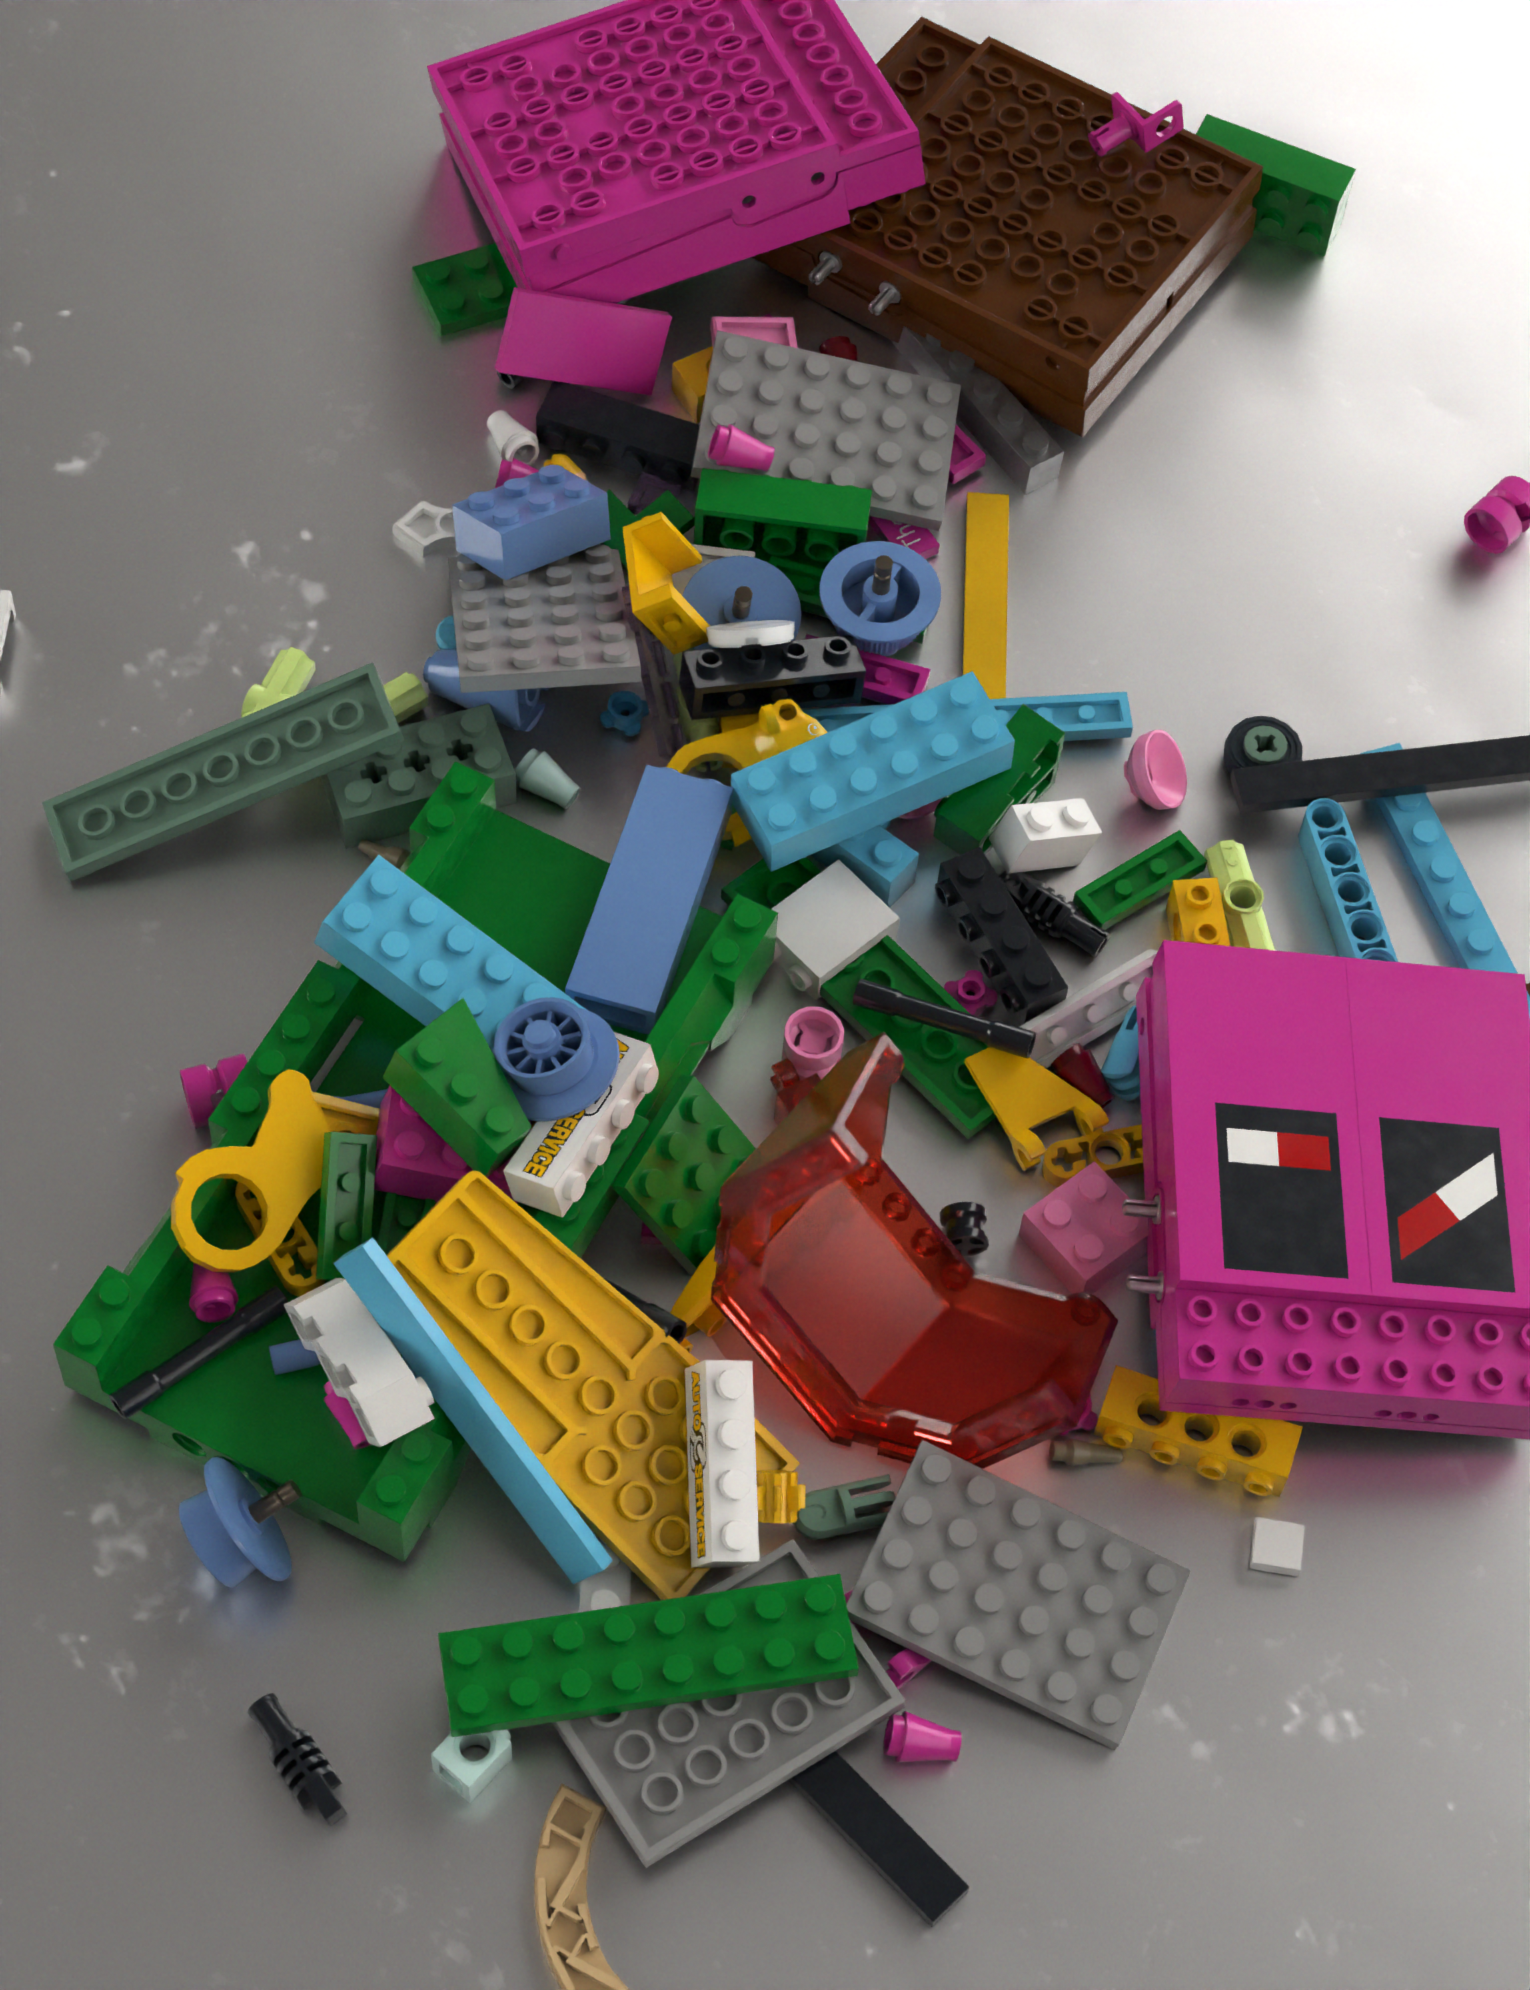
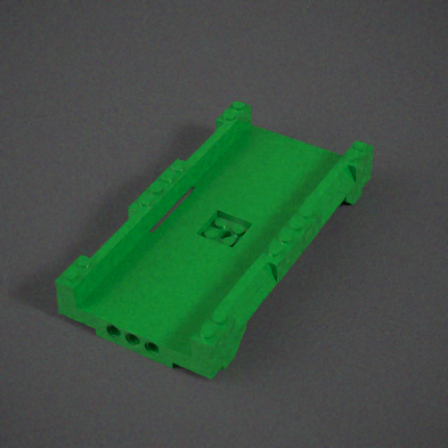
M455 761L409 827L411 853L399 870L565 993L568 979L610 863L496 810L495 780ZM739 894L735 896L723 916L699 906L663 1013L650 1034L609 1024L613 1032L651 1045L659 1071L654 1089L650 1093L645 1094L635 1109L630 1125L626 1129L621 1130L611 1145L606 1161L596 1167L586 1183L582 1197L577 1202L572 1203L563 1218L518 1202L522 1209L580 1259L619 1197V1194L612 1188V1184L680 1076L692 1075L707 1050L711 1051L729 1040L750 1008L753 993L774 961L778 912ZM318 960L209 1117L208 1124L212 1140L210 1149L227 1146H253L259 1128L268 1111V1089L273 1080L280 1073L290 1069L304 1074L308 1078L309 1083H311L354 1018L362 1021V1024L317 1089V1093L332 1097H347L388 1089L389 1084L382 1077L395 1051L426 1026L339 961L335 967H332ZM215 1178L203 1183L197 1189L191 1202V1218L196 1231L208 1244L221 1250H239L247 1247L256 1238L238 1209L235 1194L238 1181ZM321 1188L308 1199L298 1214L299 1219L317 1249ZM374 1190L371 1238L377 1241L386 1192ZM251 1191V1192H250V1197H251V1199H252V1198L257 1199L256 1196H255V1195L252 1193V1191ZM171 1206L123 1272L107 1265L53 1343L64 1385L115 1412L117 1410L109 1398L110 1394L143 1372L154 1369L226 1321L214 1323L201 1321L189 1306L193 1262L181 1249L171 1228ZM290 1227L282 1243L289 1241L293 1237L295 1231L292 1227ZM298 1252L292 1255L295 1274H301L304 1279L310 1278L312 1276L311 1269L303 1267L298 1258ZM268 1258L255 1266L234 1273L228 1272L238 1294V1302L235 1305V1311L232 1316L241 1307L273 1286H277L282 1291L288 1302L300 1297L286 1290ZM285 1313L257 1333L248 1335L167 1389L160 1398L128 1418L147 1428L150 1437L203 1465L213 1457L227 1460L263 1496H266L273 1490L277 1491L278 1487L289 1480H293L298 1485L302 1496L291 1504H286V1508L318 1525L324 1520L403 1562L406 1561L425 1528L432 1527L453 1493L471 1449L435 1399L434 1403L429 1406L434 1416L433 1420L382 1447L370 1445L361 1449H354L350 1438L324 1402V1398L327 1395L324 1385L329 1379L321 1363L317 1366L279 1375L274 1373L269 1346L300 1339L288 1313Z

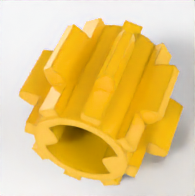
M756 1470L758 1522L793 1523L797 1521V1511L805 1509V1484H798V1472L789 1470Z

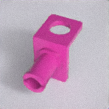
M1115 92L1111 95L1114 119L1099 129L1090 132L1088 139L1094 151H1098L1099 156H1104L1108 151L1128 138L1134 140L1147 153L1183 129L1182 104L1175 100L1144 119L1118 92ZM1172 116V121L1168 127L1161 132H1156L1160 122L1166 117Z

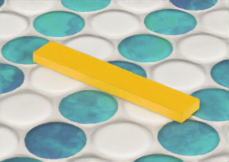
M967 492L962 675L973 671L989 699L1006 698L1009 495Z

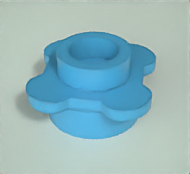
M615 692L609 697L607 711L600 714V722L604 727H615L624 731L628 736L637 735L641 731L640 723L643 717L650 713V705L647 701L641 700L634 692ZM621 713H629V715L623 716Z

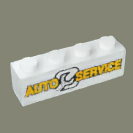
M614 1032L619 1045L620 1057L618 1069L612 1083L596 1102L581 1112L559 1120L536 1122L503 1170L513 1200L563 1218L572 1203L577 1202L582 1197L588 1179L596 1167L606 1161L611 1145L621 1130L626 1129L630 1125L635 1109L645 1094L650 1093L657 1083L659 1071L650 1044Z
M704 1360L685 1368L691 1568H738L760 1562L752 1361Z

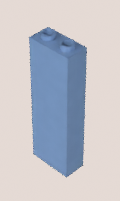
M646 764L565 988L566 995L588 1011L600 1016L608 1024L649 1035L663 1013L732 813L733 787L724 785L714 779H700L681 774L672 768H658Z

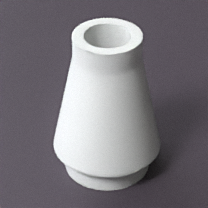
M504 410L496 411L488 418L487 427L492 433L501 459L512 462L513 458L527 465H531L537 459L539 446L538 438L534 433L514 420Z

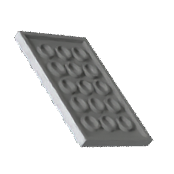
M717 330L691 477L700 478L702 468L726 469L731 472L754 475L765 474L778 478L801 481L811 480L817 483L841 486L852 485L858 488L872 489L869 516L939 531L943 521L961 385ZM731 424L762 443L774 447V457L769 470L765 472L758 469L718 466L716 460L708 458L710 441L718 425L727 427Z
M595 545L506 581L463 554H460L458 557H448L461 693L641 682V665L619 550L611 549L605 545Z
M922 1440L846 1605L850 1621L1115 1750L1121 1743L1191 1570Z
M792 1539L760 1558V1562L748 1565L701 1594L820 1576L795 1540ZM851 1621V1631L859 1666L858 1676L552 1722L645 1868L905 1707L906 1700Z

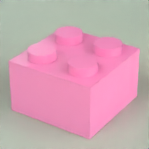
M1095 1161L1023 1213L1019 1230V1237L1080 1303L1147 1254L1148 1218L1125 1216L1123 1214V1202L1125 1199L1130 1198Z

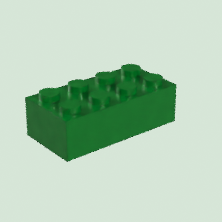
M1206 114L1196 135L1263 166L1260 190L1253 197L1252 207L1257 209L1254 230L1325 256L1342 224L1356 169Z
M702 468L695 507L693 544L755 552V558L768 563L771 556L824 570L838 553L848 547L867 541L872 489L858 488L852 485L841 486L817 483L811 480L801 481L778 478L765 474L754 475L731 472L726 469Z

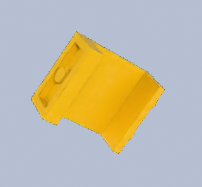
M662 512L646 516L639 521L624 526L623 536L632 613L673 655L708 642L706 628L710 625L673 587L672 574L702 563L701 554Z

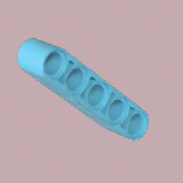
M1328 798L1313 800L1306 809L1298 838L1339 957L1398 962L1345 811L1334 800ZM1356 936L1363 937L1366 940L1358 939Z

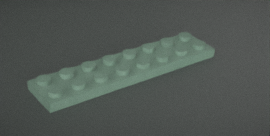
M372 662L46 800L42 804L65 874L72 882L402 742L404 737L378 671Z

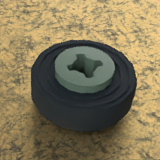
M1255 716L1242 720L1232 728L1224 744L1223 759L1228 773L1231 775L1232 769L1302 761L1303 747L1298 734L1287 723L1274 717ZM1265 749L1263 752H1258L1257 750Z

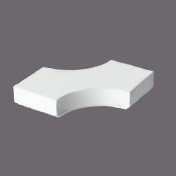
M423 500L392 525L393 535L423 558L436 550L456 547L452 509L436 507Z

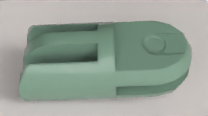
M887 1474L810 1491L805 1494V1509L797 1511V1521L792 1524L799 1534L807 1539L815 1540L880 1527L883 1525L888 1512L857 1519L855 1515L891 1506L895 1499L894 1491L879 1492L852 1499L851 1495L878 1490L890 1485V1475Z

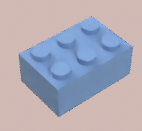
M559 465L544 466L539 469V472L523 478L509 479L500 487L489 491L475 492L468 499L452 504L456 550L505 581L611 539L607 492Z

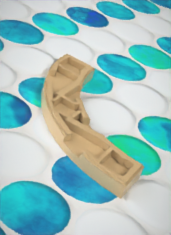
M562 1783L547 1813L536 1857L534 1896L541 1945L549 1968L560 1990H629L617 1974H614L600 1949L587 1903V1869L591 1849L597 1831L606 1815L607 1808Z

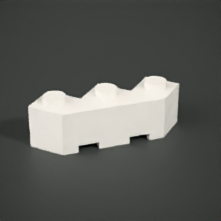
M335 1278L284 1304L304 1348L316 1352L336 1396L348 1399L369 1444L382 1447L434 1419L429 1408L434 1403V1399L428 1385L421 1376L414 1377L412 1371L401 1357V1353L345 1279Z

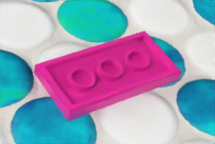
M514 287L495 369L499 373L652 396L672 316L664 311Z

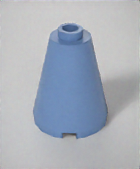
M456 649L437 650L432 657L426 660L423 670L424 681L428 683L429 690L432 693L468 709L490 704L496 722L516 731L529 732L536 726L545 705L538 704L540 691H549V688L461 693Z

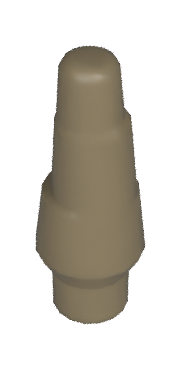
M365 839L361 840L358 846L361 852L369 855V858L374 860L379 854L398 869L401 868L410 855L407 849L395 846L387 847Z
M1072 1438L1065 1442L1051 1441L1049 1447L1050 1460L1063 1461L1069 1466L1087 1465L1088 1463H1119L1123 1459V1452L1120 1449Z

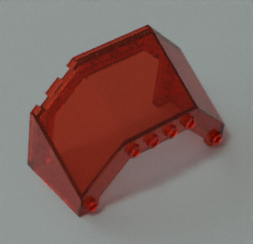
M883 1032L847 1052L723 1183L720 1188L719 1206H721V1217L716 1232L714 1254L716 1273L715 1279L712 1282L710 1300L830 1442L851 1447L854 1441L878 1448L877 1455L911 1464L918 1446L924 1440L984 1469L1077 1426L1117 1326L1118 1319L1101 1299L1089 1293L1078 1292L1065 1296L975 1272L883 1160L891 1085L900 1078L904 1070V1058L886 1033Z

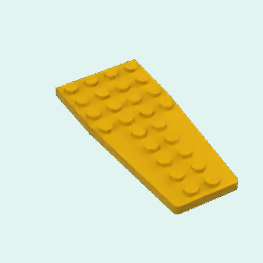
M470 1171L461 1177L387 1254V1257L587 1526L661 1600L686 1597L710 1569L691 1568L685 1368L700 1361L670 1335L666 1337L665 1331L482 1173ZM754 1417L756 1470L794 1471L800 1462Z

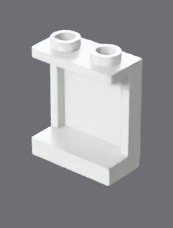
M838 859L771 909L778 912L774 961L787 972L789 980L798 990H806L817 1000L821 997L820 987L823 983L880 942L886 935L896 941L900 917Z

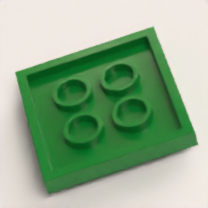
M681 1075L615 1179L612 1188L683 1268L693 1276L698 1266L724 1233L743 1214L771 1166L694 1075Z

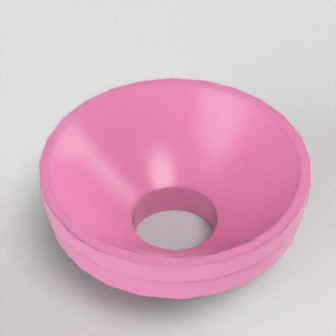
M1153 730L1139 736L1130 751L1128 761L1124 763V776L1130 785L1131 793L1157 810L1177 808L1185 798L1187 775L1184 760L1176 742L1163 730Z

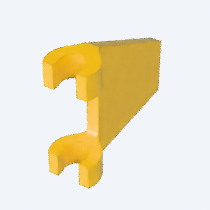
M989 1047L964 1060L967 1069L1008 1135L1015 1158L1023 1171L1040 1164L1041 1159L1039 1157L1046 1153L1043 1143L1036 1134L1030 1131L1031 1129L1069 1111L1074 1112L1076 1123L1082 1136L1103 1132L1102 1127L1109 1123V1119L1100 1105L1030 1057L1026 1059Z

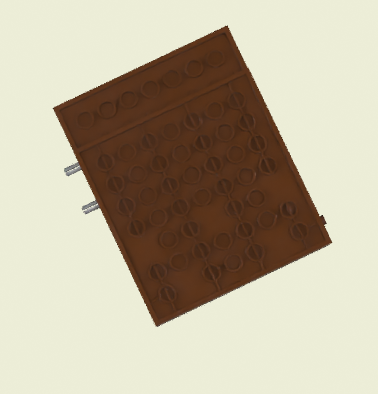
M921 16L876 65L919 130L926 184L909 189L904 193H897L871 202L866 206L848 210L850 224L751 258L808 286V298L896 343H899L904 326L926 338L928 333L940 340L941 347L953 353L955 350H958L974 359V366L999 379L1025 409L1083 437L1253 236L1257 209L1252 207L1253 197L1260 190L1263 166L1185 129H1182L1147 153L1134 140L1128 138L1108 151L1104 156H1099L1098 151L1095 152L1092 148L1088 134L1114 119L1112 94L990 36L981 44H978ZM1129 103L1144 119L1153 115ZM1162 120L1156 132L1163 131L1171 122Z

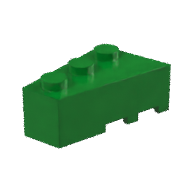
M1024 704L1021 705L1006 724L1007 729L1015 740L1011 768L945 796L934 811L936 822L933 836L959 855L978 847L986 855L993 848L989 837L1011 805L1036 803L1056 781L1065 732Z
M464 998L395 1051L382 1077L474 1171H479L486 1178L514 1156L531 1129L524 1111Z

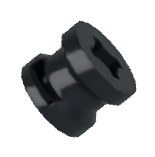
M958 1202L941 1209L939 1213L940 1223L945 1228L946 1234L941 1241V1245L945 1253L952 1256L966 1257L974 1256L987 1250L989 1240L985 1235V1231H983V1225L987 1221V1212L984 1206L974 1202Z

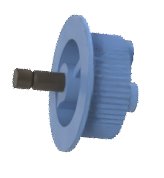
M871 541L844 549L827 564L821 576L819 595L822 607L833 625H835L834 629L839 636H852L860 651L890 656L895 654L898 649L901 650L902 647L905 648L906 645L913 642V639H916V636L934 620L940 607L941 586L933 567L917 552L896 543Z

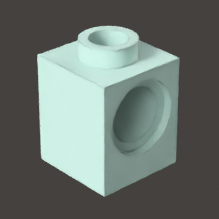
M507 1729L460 1737H451L450 1733L431 1754L432 1770L471 1804L512 1760V1744L509 1740L511 1735ZM471 1745H481L489 1751L488 1755L479 1761H470L464 1758L462 1752Z

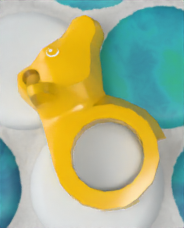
M782 699L773 705L762 706L759 710L758 721L753 725L705 737L684 745L675 753L666 767L686 775L691 768L702 762L719 760L730 763L741 770L828 732L816 719L804 713L792 699ZM737 812L730 816L722 839H732L735 847L752 839Z
M288 1069L280 1073L270 1084L268 1089V1111L259 1128L253 1146H227L205 1149L190 1157L175 1172L179 1186L171 1202V1228L181 1249L188 1258L212 1272L234 1273L255 1266L269 1257L282 1243L308 1199L321 1188L324 1133L331 1132V1129L317 1107L308 1078L298 1071ZM215 1178L233 1179L246 1185L256 1196L262 1210V1225L256 1239L249 1246L239 1250H221L208 1244L197 1233L191 1218V1202L197 1189L203 1183Z

